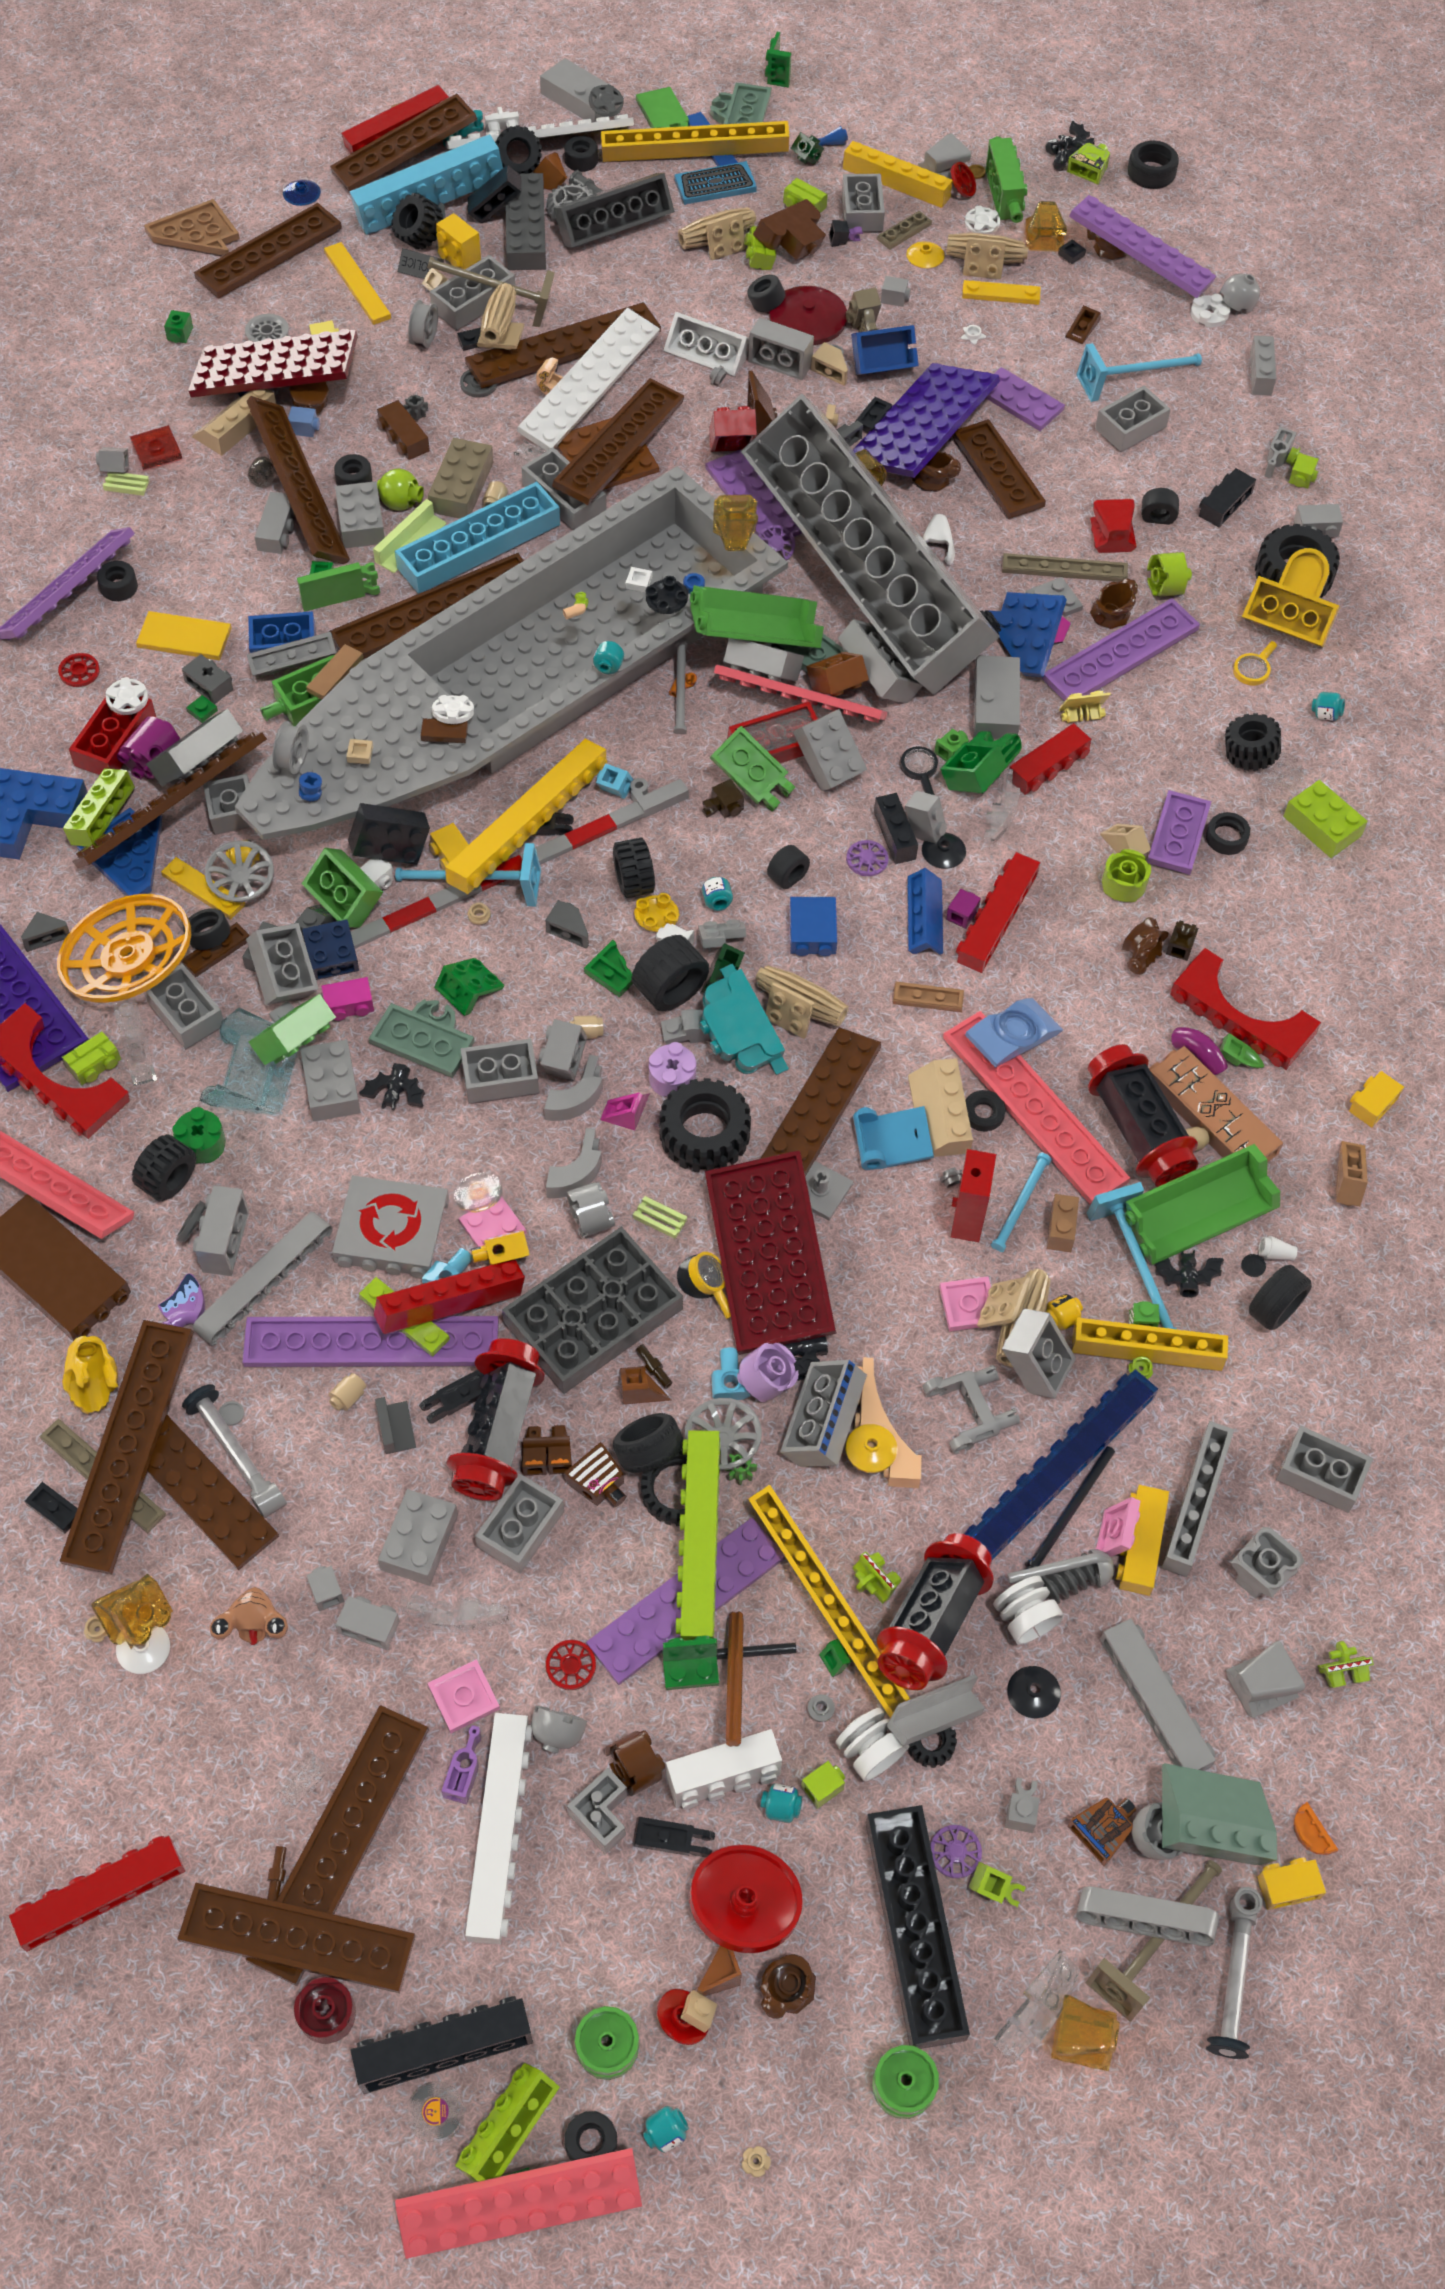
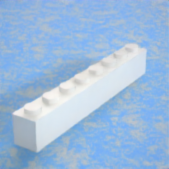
M495 1713L465 1934L467 1942L501 1945L502 1937H507L509 1919H504L505 1908H511L512 1891L508 1890L509 1879L514 1880L516 1862H511L513 1851L518 1852L519 1834H515L516 1823L521 1824L523 1807L518 1805L519 1797L525 1796L526 1779H522L523 1769H528L530 1752H525L526 1742H531L533 1735L528 1716Z

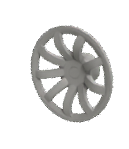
M232 841L218 847L208 858L205 866V878L211 891L219 898L231 902H245L257 898L270 886L274 875L273 862L268 852L263 847L250 841ZM233 847L235 848V864L223 853ZM241 847L252 849L245 863H242ZM257 853H260L266 861L259 862L251 867L254 857ZM217 857L222 859L229 869L212 866ZM268 867L267 878L261 875H254L261 868ZM211 873L223 874L226 878L219 879L213 884ZM254 881L263 883L264 885L254 893L251 888ZM225 884L232 885L228 895L219 891L218 888ZM236 890L247 891L248 896L235 897Z
M717 1398L704 1402L691 1413L685 1427V1439H688V1430H692L693 1424L699 1425L706 1431L720 1432V1470H730L747 1463L758 1451L761 1443L762 1430L757 1415L748 1405L731 1398ZM717 1405H729L724 1423L720 1421L715 1408ZM737 1407L747 1415L733 1426L731 1425L732 1418ZM706 1409H709L715 1425L713 1427L698 1417ZM753 1421L755 1433L744 1432L738 1434L739 1430L746 1423ZM754 1440V1444L747 1453L742 1446L737 1444L739 1441ZM734 1450L741 1455V1459L728 1463L727 1455L731 1454Z

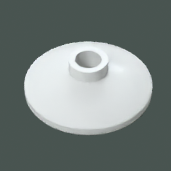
M141 1622L127 1628L121 1634L116 1646V1655L121 1666L135 1674H146L158 1669L166 1661L170 1652L168 1634L161 1626L151 1622ZM139 1642H146V1646L144 1648H137Z

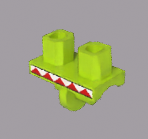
M864 1552L859 1556V1561L852 1568L856 1572V1578L860 1581L856 1589L859 1593L867 1589L871 1595L875 1594L881 1603L884 1604L900 1584L901 1578L893 1571L886 1575L881 1569L885 1561L879 1552L871 1555Z
M1339 1641L1336 1643V1650L1329 1651L1330 1659L1338 1658L1339 1661L1318 1665L1320 1673L1325 1674L1327 1683L1331 1688L1346 1685L1343 1673L1346 1670H1351L1353 1683L1370 1681L1369 1666L1374 1665L1372 1657L1365 1658V1656L1350 1659L1351 1655L1357 1654L1356 1647L1348 1648L1344 1641Z

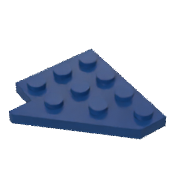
M1007 592L1001 611L988 610L994 615L1001 626L999 638L1011 657H1020V671L1024 676L1044 677L1067 601L1064 595Z
M128 808L115 817L103 834L113 833L112 828L122 821L131 820L130 815L135 811ZM162 814L92 863L125 896L148 894L152 891L163 819ZM77 846V849L80 851L86 846Z

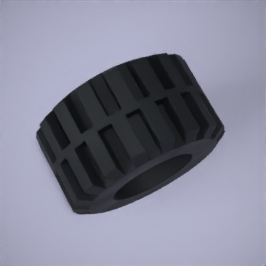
M520 125L510 126L501 132L495 143L499 148L503 168L509 165L518 174H531L536 169L542 158V145L539 143V138L534 135L535 132L528 130V127H520ZM513 140L522 141L528 148L529 155L523 163H514L507 155V146Z
M419 193L408 194L405 199L402 198L392 215L391 224L393 225L392 231L395 233L394 235L415 249H425L426 246H431L432 242L437 240L436 223L443 219L441 208Z
M1253 713V715L1244 714L1243 717L1235 718V721L1229 723L1225 733L1227 759H1229L1232 765L1235 764V767L1239 769L1244 768L1246 771H1249V769L1258 771L1259 768H1267V765L1272 766L1281 754V728H1279V723L1275 722V719L1272 717L1268 718L1267 715H1258V713Z
M639 837L615 842L613 846V860L618 884L624 897L631 898L653 893L655 889V875L651 855L645 840Z
M172 1135L159 1136L138 1157L132 1171V1182L159 1202L166 1201L177 1194L190 1179L195 1168L196 1153Z

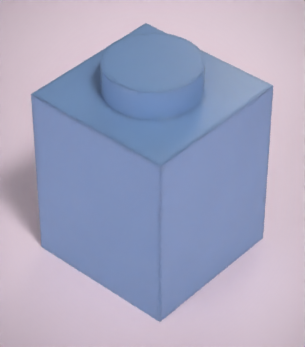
M291 407L288 419L295 435L314 437L315 430H319L320 419L316 416V409Z

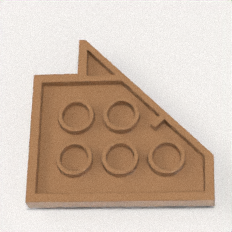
M214 199L144 225L145 232L153 243L222 256L229 252L225 244L240 239L239 232Z

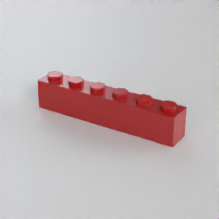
M438 84L342 132L344 145L352 154L448 99L449 96Z
M1018 852L1014 854L1012 860L1008 859L1003 868L1004 874L1002 876L998 875L994 883V891H989L986 896L985 907L979 908L975 917V924L969 925L965 935L967 937L966 940L960 941L956 949V954H958L957 963L983 973L1034 883L1041 862Z
M515 1259L377 1296L374 1317L382 1333L387 1334L521 1296L525 1276Z
M170 1836L156 1837L148 1843V1846L140 1850H130L122 1855V1859L114 1863H104L95 1869L96 1872L86 1877L84 1875L72 1879L68 1886L60 1890H50L42 1895V1899L34 1903L27 1902L18 1906L15 1912L9 1915L20 1946L28 1952L186 1872Z

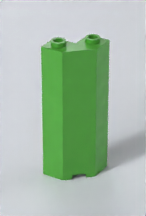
M693 586L690 602L697 633L706 636L821 648L824 626L814 624L817 608L816 601Z
M1255 1144L1250 1145L1126 1201L1125 1219L1132 1228L1144 1258L1146 1257L1152 1265L1279 1208L1281 1191L1267 1176L1268 1159Z

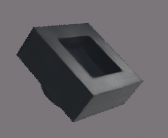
M1072 239L1059 248L1058 254L1073 264L1085 256L1086 249Z

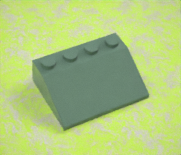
M1167 1763L1162 1764V1848L1259 1866L1276 1861L1277 1831L1261 1783Z

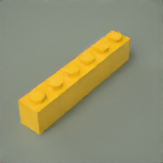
M852 141L844 151V170L854 174H881L882 185L943 208L951 198L953 180L855 141Z
M1077 1317L1073 1329L1072 1352L1133 1360L1143 1356L1147 1357L1152 1363L1222 1371L1228 1359V1336Z

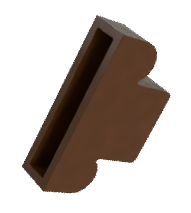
M808 199L760 219L753 233L766 248L776 250L781 245L795 260H799L809 254L813 255L819 249L826 236L817 226L821 214Z

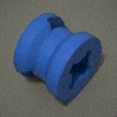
M303 773L299 778V796L306 801L318 800L322 795V778L317 773Z

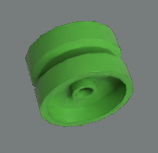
M604 2006L593 2009L582 2018L576 2029L575 2047L579 2063L584 2070L597 2079L612 2080L622 2077L632 2069L638 2058L639 2035L636 2024L629 2014L616 2007ZM606 2038H611L612 2044L610 2046L602 2045L601 2041L606 2042Z
M900 2045L890 2049L880 2058L873 2075L872 2091L876 2102L885 2113L900 2119H911L921 2115L931 2105L939 2088V2073L935 2062L925 2051L915 2046ZM906 2077V2080L911 2081V2084L909 2086L903 2085L901 2078Z

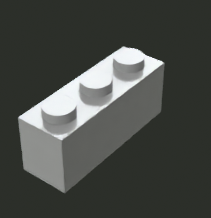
M1254 335L1250 350L1252 395L1272 396L1276 382L1273 336Z
M270 491L255 535L257 551L282 554L284 547L288 546L289 531H293L295 513L290 506L286 493Z

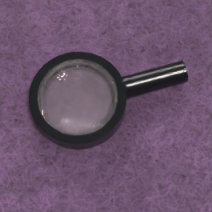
M921 746L907 749L901 757L900 767L902 772L911 779L920 780L925 793L935 795L929 778L937 771L938 758L932 750Z

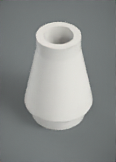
M1269 1236L1261 1239L1258 1253L1264 1259L1294 1261L1297 1256V1247Z

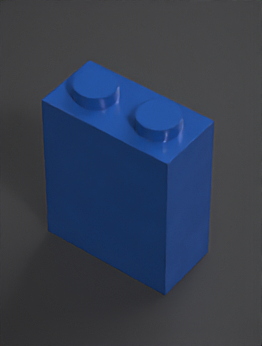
M790 897V954L806 956L808 954L830 956L831 954H836V897Z

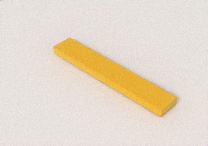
M339 242L325 247L324 253L372 324L375 325L391 319V313L343 243Z

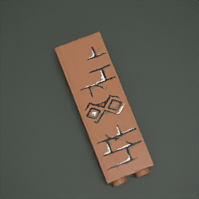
M1185 1046L1178 1051H1171L1161 1063L1156 1062L1149 1068L1171 1107L1191 1127L1204 1128L1209 1135L1208 1144L1223 1158L1253 1144L1258 1147L1268 1159V1162L1280 1153L1283 1142Z

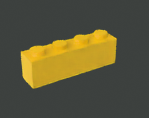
M1139 1484L1136 1492L1130 1493L1129 1498L1133 1497L1140 1501L1138 1510L1140 1517L1135 1524L1133 1534L1135 1540L1132 1547L1120 1553L1121 1556H1124L1123 1565L1118 1564L1115 1577L1116 1580H1120L1119 1589L1150 1596L1155 1583L1170 1491Z

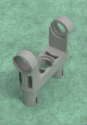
M994 1365L976 1372L968 1370L946 1379L935 1377L925 1382L922 1386L927 1397L938 1394L942 1396L960 1389L968 1407L973 1409L974 1413L972 1415L978 1426L961 1432L960 1436L950 1441L949 1445L954 1454H959V1451L963 1449L967 1451L975 1443L997 1436L1002 1429L1020 1424L1019 1415H1015L1017 1413L1015 1408L994 1416L981 1393L979 1386L999 1380L997 1370L993 1371L996 1369Z

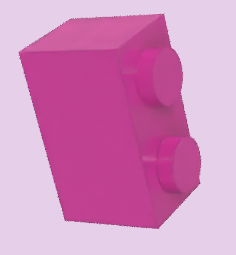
M368 977L321 986L323 998L336 1016L334 1018L336 1021L343 1020L348 1016H365L370 1012H374Z

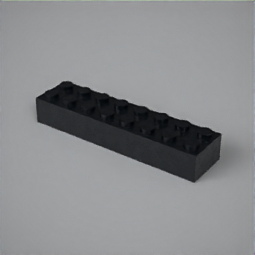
M919 1805L867 1814L865 1824L909 2046L924 2049L967 2041L970 2032L923 1806Z

